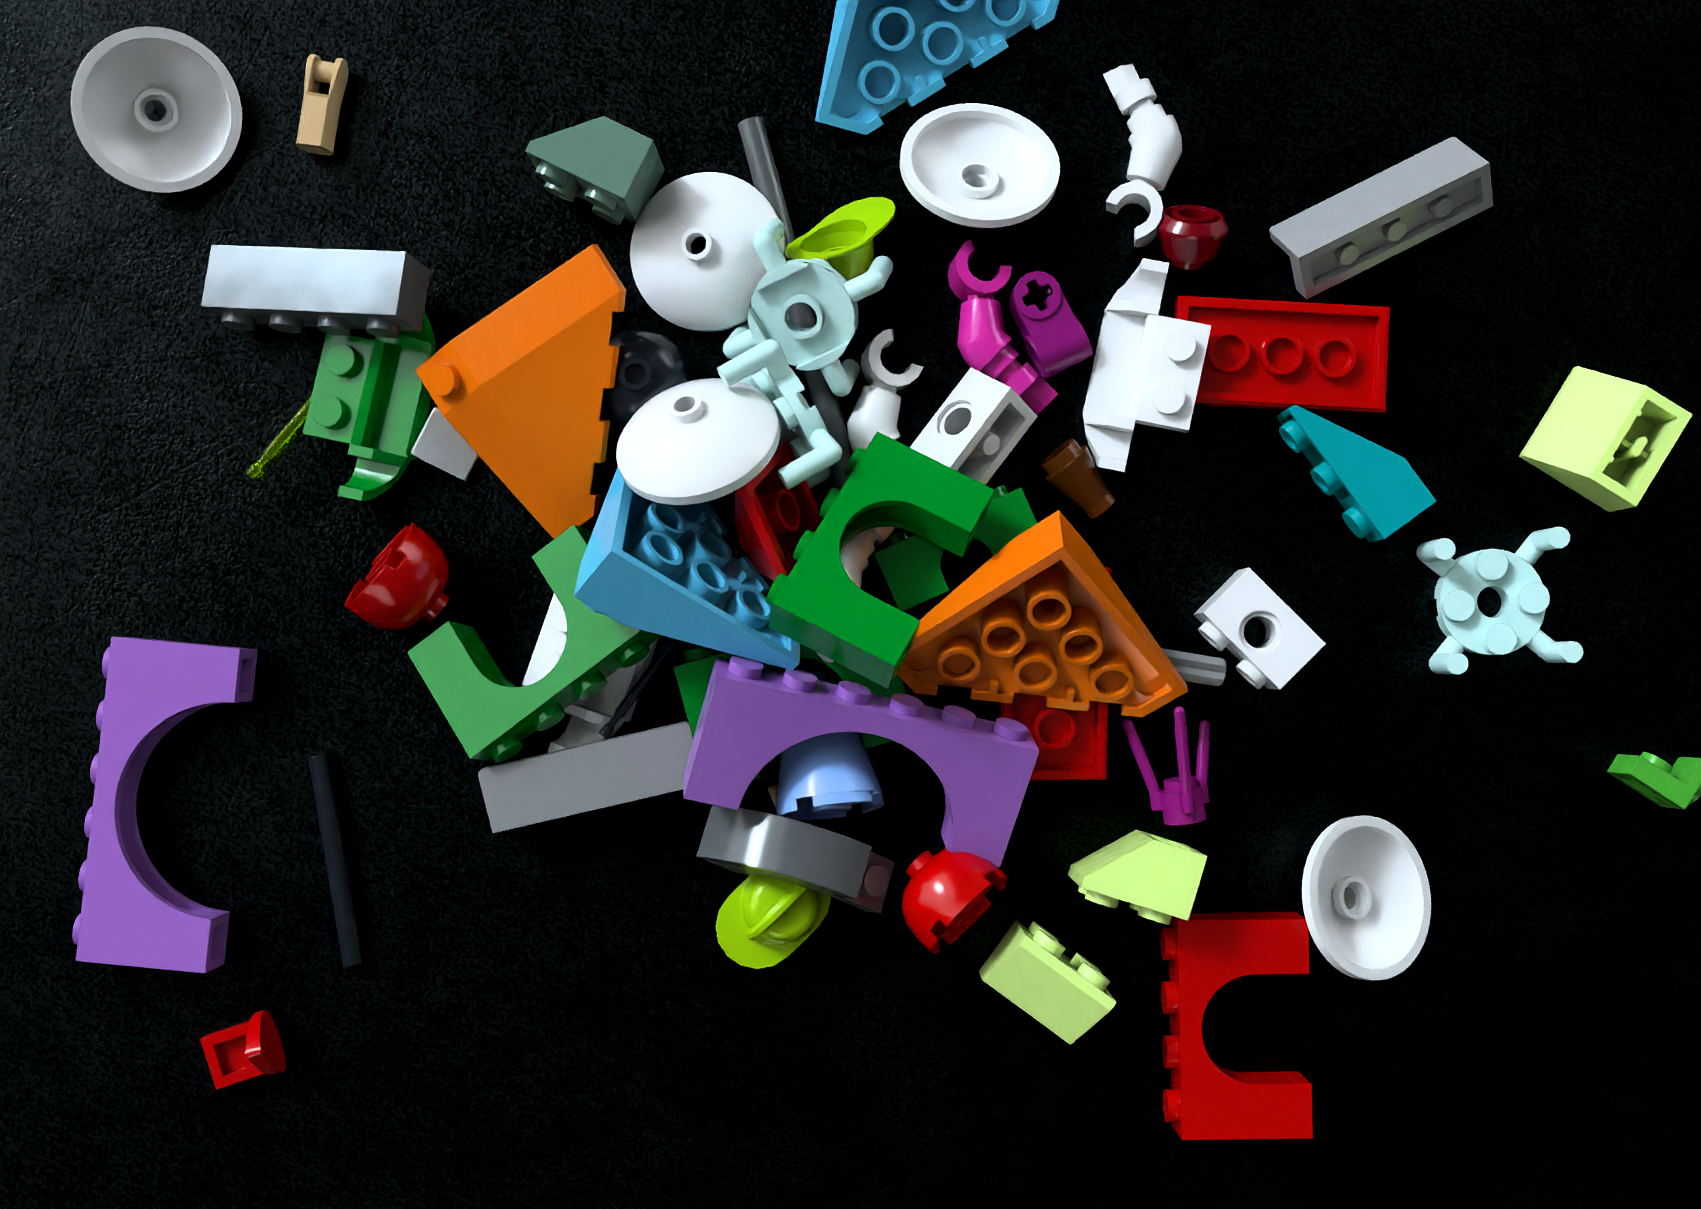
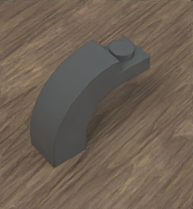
M716 805L711 807L696 857L735 873L769 877L793 883L826 894L866 912L881 913L895 864L894 861L871 852L872 847L811 824L744 808L734 810Z

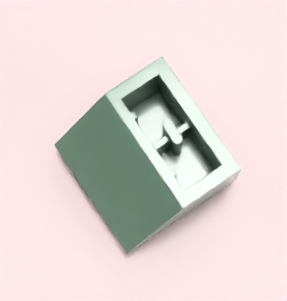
M605 116L532 140L525 150L536 168L535 174L546 182L544 188L547 191L568 202H573L575 197H579L594 205L592 212L616 225H620L623 219L636 224L639 215L650 201L665 170L653 139Z

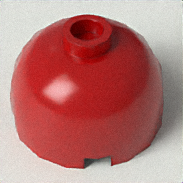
M411 523L409 527L405 526L371 563L373 568L365 581L361 578L347 597L344 606L368 623L379 628L394 631L409 628L421 618L430 623L442 611L449 600V597L442 593L449 579V562L443 549L430 535L414 523Z
M943 849L934 856L927 850L919 855L906 871V874L911 878L904 889L902 899V911L906 924L916 938L931 953L936 954L940 952L938 940L943 938L951 945L963 935L992 905L985 895L993 885L1002 892L1008 877L991 861L972 853H949L948 849Z

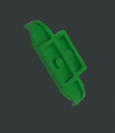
M425 310L421 332L400 331L397 338L375 336V340L352 335L339 336L326 333L303 434L349 445L347 454L357 457L352 477L345 485H340L337 496L359 501L374 499L391 488L401 478L411 460L417 461V457L411 455V451L426 423L432 397L415 370L436 353L434 333Z

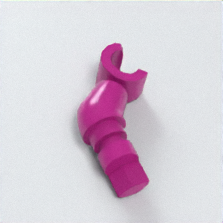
M968 240L962 245L950 263L947 275L951 290L956 297L964 301L961 303L958 349L970 368L979 372L982 371L985 375L993 379L997 378L1001 383L1011 387L1031 410L1038 415L1058 393L1028 362L1022 366L1015 359L1019 353L1009 344L1012 338L1006 333L1004 328L1001 304L999 301L994 300V297L997 296L1009 280L1012 266H1000L991 281L977 279L968 268V261L976 251L972 241Z

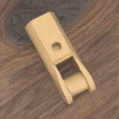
M310 54L307 58L304 97L296 146L301 150L309 153L333 155L340 108L348 81V64L346 59L337 58L333 63L321 61L320 56L316 54ZM320 82L330 84L329 95L319 93Z

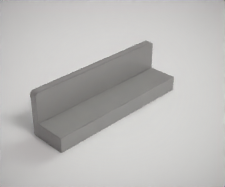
M1450 137L1272 226L1269 229L1271 239L1290 256L1296 290L1307 300L1492 207L1490 163L1457 138Z
M684 721L482 768L478 773V778L492 833L683 790V773L693 741L689 722Z

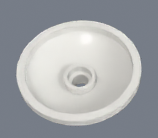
M150 26L135 27L117 32L102 40L86 55L73 80L70 102L74 127L82 145L91 158L104 171L127 185L145 191L160 193L179 192L194 188L218 174L230 160L237 147L242 129V106L234 80L225 65L210 49L186 34L172 29ZM156 100L164 106L165 115L160 121H152L146 116L144 108L147 102Z
M955 104L926 114L909 129L903 140L900 153L902 179L913 197L921 205L941 218L959 225L975 228L1010 226L1038 214L1054 196L1060 175V162L1057 151L1049 137L1036 124L1018 113L988 104Z
M717 172L690 174L674 180L659 190L639 215L630 245L633 277L648 305L669 322L692 331H722L746 322L753 292L759 281L767 273L753 247V238L769 219H779L770 202L756 188L744 180ZM783 235L777 245L786 260L784 252L786 243L785 236ZM698 237H705V249L699 254H692L691 244L693 240Z
M720 378L685 382L654 396L632 416L623 429L617 444V464L626 484L635 493L647 500L666 505H690L711 501L741 488L766 467L779 444L780 422L771 400L753 386L737 382L727 387Z
M1365 815L1347 817L1334 822L1320 834L1313 844L1303 873L1302 904L1310 934L1322 955L1333 967L1355 979L1384 980L1403 972L1420 953L1427 937L1431 918L1429 881L1423 862L1414 845L1395 825L1379 817Z

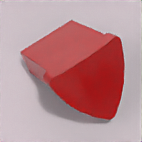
M267 1010L254 1013L249 1021L200 1038L216 1090L262 1074L275 1075L284 1072L286 1069L282 1042L274 1020Z

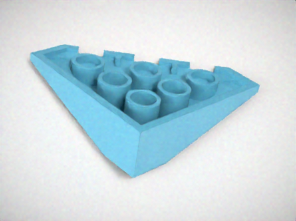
M837 0L815 121L867 135L884 125L880 117L905 102L910 107H913L945 87L946 84L943 78L968 63L971 68H976L1008 48L1006 39L1029 25L1037 30L1055 18L1059 0Z
M617 467L580 563L574 597L581 600L593 612L605 614L625 626L789 670H794L800 663V643L769 628L771 605L766 603L764 594L770 587L747 556H743L739 560L732 556L729 545L723 539L729 530L708 501L690 505H666L647 500L635 493L626 484L619 467Z

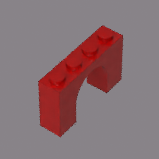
M1296 912L1190 913L1188 921L1172 916L1169 928H1161L1160 933L1162 959L1169 960L1170 981H1163L1161 986L1162 1009L1164 1014H1170L1171 1035H1164L1162 1039L1163 1063L1165 1068H1171L1172 1089H1164L1163 1111L1166 1123H1172V1127L1181 1140L1313 1139L1312 1083L1300 1072H1239L1226 1069L1210 1059L1202 1038V1020L1208 1002L1217 990L1229 981L1246 975L1310 974L1309 928L1305 917Z

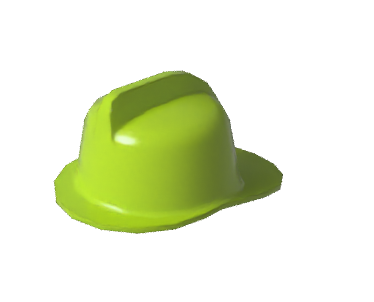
M869 197L849 203L825 217L805 235L789 243L784 250L785 255L791 260L823 259L839 272L846 281H849L868 271L874 260V237L893 220L897 209L892 200L884 197Z
M750 875L728 896L719 909L715 926L718 943L725 954L741 966L755 969L774 966L787 958L819 927L828 913L831 897L782 880Z

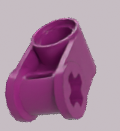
M1040 271L1027 273L1020 278L1009 294L1008 308L1024 340L1027 353L1040 376L1046 380L1091 357L1093 352L1086 332L1073 314L1056 279L1048 273ZM1028 288H1030L1033 294L1040 292L1044 294L1046 299L1040 305V311L1035 304L1026 306L1023 303L1024 297L1029 292Z

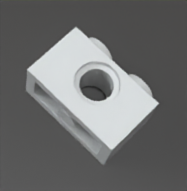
M970 368L910 448L986 485L1038 416L1011 387Z
M1249 567L1237 570L1193 614L1202 623L1198 628L1200 634L1217 650L1222 651L1226 647L1240 661L1236 666L1238 672L1257 689L1264 685L1267 689L1280 690L1326 644ZM1251 618L1260 620L1266 629L1265 640L1257 648L1249 645L1244 638L1245 624Z

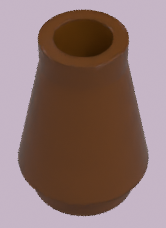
M1074 438L1056 448L1040 464L1047 473L1044 479L1083 509L1090 519L1102 514L1116 500L1108 490L1087 446L1083 445L1080 447Z

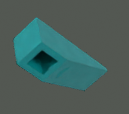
M1295 404L1276 416L1282 424L1279 432L1285 443L1296 453L1302 451L1314 468L1310 471L1314 482L1326 495L1331 496L1333 494L1345 509V512L1342 513L1344 522L1358 538L1363 539L1365 537L1369 543L1384 540L1436 502L1435 498L1404 457Z

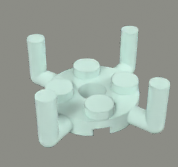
M777 218L769 219L753 238V247L767 273L759 281L753 292L748 310V323H742L734 329L723 345V352L727 358L733 359L768 339L776 340L780 343L789 365L796 366L795 369L804 371L820 369L832 393L836 396L844 397L850 393L860 373V366L856 361L847 359L841 363L838 359L850 344L858 327L857 301L880 291L885 286L893 270V263L886 256H878L873 260L866 273L846 281L839 272L823 259H794L786 261L777 245L785 234V225ZM798 302L810 305L817 315L816 325L809 328L797 326L790 318L789 307Z
M768 339L717 367V371L727 387L737 382L748 384L763 392L773 403L780 422L779 441L785 439L790 441V447L796 457V460L777 470L785 487L789 490L806 480L811 489L827 480L831 474L830 466L838 462L842 457V448L828 433L816 406L809 407L805 398L800 393L805 388L789 367L780 343L776 340Z
M1553 527L1534 531L1515 554L1505 550L1486 549L1475 551L1453 560L1452 557L1455 554L1456 548L1450 539L1432 540L1418 546L1416 551L1418 559L1440 576L1434 599H1437L1438 616L1436 618L1440 629L1447 637L1429 660L1431 671L1436 674H1462L1468 668V659L1462 654L1464 651L1482 655H1504L1524 645L1548 663H1576L1582 658L1583 648L1579 643L1575 641L1555 642L1539 629L1543 622L1546 608L1549 605L1550 595L1532 566L1544 551L1559 549L1568 545L1570 534L1567 529ZM1486 587L1494 589L1501 598V608L1491 618L1483 615L1477 605L1478 595Z

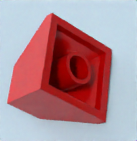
M787 439L779 441L770 462L756 477L735 490L734 525L738 531L740 545L749 554L757 571L775 581L780 573L789 576L797 562L793 560V554L802 535L807 529L815 533L823 518L819 517L820 510L806 480L788 490L778 475L777 470L796 460Z

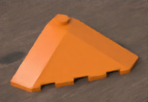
M598 244L590 245L450 340L415 370L442 415L553 539L573 524L582 527L596 517L600 509L601 494L591 493L595 462L602 463L606 460L610 421L600 419L604 388L615 387L619 346L609 344L613 311L624 312L626 289Z
M1059 510L1013 538L920 619L921 622L914 644L897 673L916 694L936 696L938 685L971 688L970 698L982 701L1012 704L1014 693L1046 696V707L1088 712L1089 701L1121 704V714L1134 717H1144L1188 692L1187 684L1096 554Z

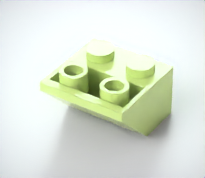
M1577 366L1572 369L1519 457L1608 512L1632 508L1638 505L1693 414L1648 386Z
M1135 830L1071 864L1068 876L1079 885L1078 892L1085 894V899L1111 908H1117L1119 900L1129 902V907L1137 910L1139 916L1170 925L1172 916L1189 920L1207 856L1188 845Z
M1015 920L979 970L981 978L985 983L1071 1045L1108 1014L1117 1003L1106 989L1110 980L1102 975L1103 972L1079 953H1076L1072 960L1062 954L1066 948L1059 943V939L1035 921L1027 928Z

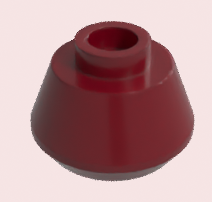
M1175 205L1168 207L1163 211L1162 219L1157 226V234L1163 255L1171 259L1173 266L1186 270L1199 269L1203 266L1204 262L1211 261L1229 231V225L1219 211L1199 205Z

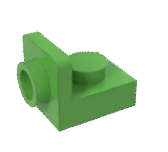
M1642 752L1640 756L1617 754L1607 770L1609 774L1660 807L1685 810L1688 805L1694 803L1701 796V758L1679 757L1672 767L1666 761L1647 752Z

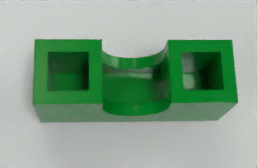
M1005 485L994 488L995 491L986 517L971 543L980 546L989 559L1013 538L1037 524L1022 488L1008 493ZM904 529L893 533L881 544L883 550L873 555L896 608L903 612L949 591L940 566L941 557L945 549L918 535L911 536L910 532Z

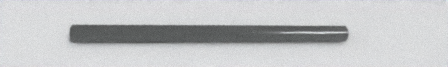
M763 117L747 118L738 123V128L753 184L770 202L779 219L784 223V236L787 247L789 243L796 239ZM798 302L789 307L790 318L797 326L809 328L816 325V313L810 305ZM820 369L804 371L813 406H816L828 433L842 448L841 459L830 466L835 488L841 490L849 478L844 473L853 451L848 439L838 396L832 393Z

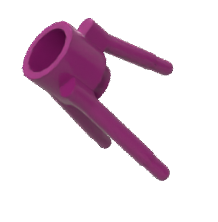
M1179 706L1174 709L1179 777L1163 780L1164 790H1161L1132 720L1125 719L1122 723L1149 791L1151 810H1162L1164 824L1187 825L1206 820L1204 804L1210 802L1207 785L1210 723L1204 720L1199 725L1196 777L1191 776L1185 710Z

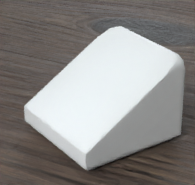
M437 407L433 408L411 451V455L464 481H467L479 457Z

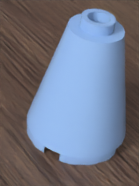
M827 671L810 672L817 677L818 681L838 685L840 682L837 679H829V672ZM836 732L815 736L781 752L775 806L777 816H789V819L797 821H816L846 817V812L852 810V805L861 803L862 813L873 811L884 805L883 793L860 732Z

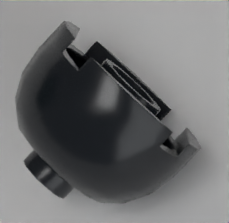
M645 329L625 331L611 338L609 344L619 346L615 387L604 388L601 417L604 420L610 421V424L619 431H623L632 416L651 398L671 387L695 380L694 369L682 348L666 335Z

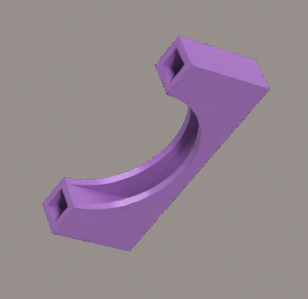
M111 637L110 647L106 649L102 660V672L104 677L107 678L105 698L99 704L96 714V725L98 730L101 731L99 753L94 756L90 768L91 782L95 785L93 806L88 810L84 823L85 835L89 838L87 859L80 868L78 877L79 888L83 891L81 913L74 922L72 932L73 942L77 945L76 961L195 973H207L224 965L230 912L213 909L190 900L169 885L151 863L140 838L137 825L136 800L139 781L149 756L164 735L176 724L191 714L213 705L252 702L258 649L134 637Z
M732 656L730 660L716 657L683 773L684 799L738 810L742 797L755 776L769 761L787 748L803 740L829 733L862 732L875 734L900 743L915 752L933 769L942 782L945 794V813L941 835L949 853H972L991 861L996 867L1000 868L1039 754V749L1030 731L1024 724L1005 717H999L995 722L976 718L975 714L971 711L954 705H947L944 707V710L925 706L918 698L903 693H894L891 697L871 693L870 689L866 686L852 681H840L838 685L818 681L815 675L801 669H786L784 673L763 668V664L759 661L740 656Z

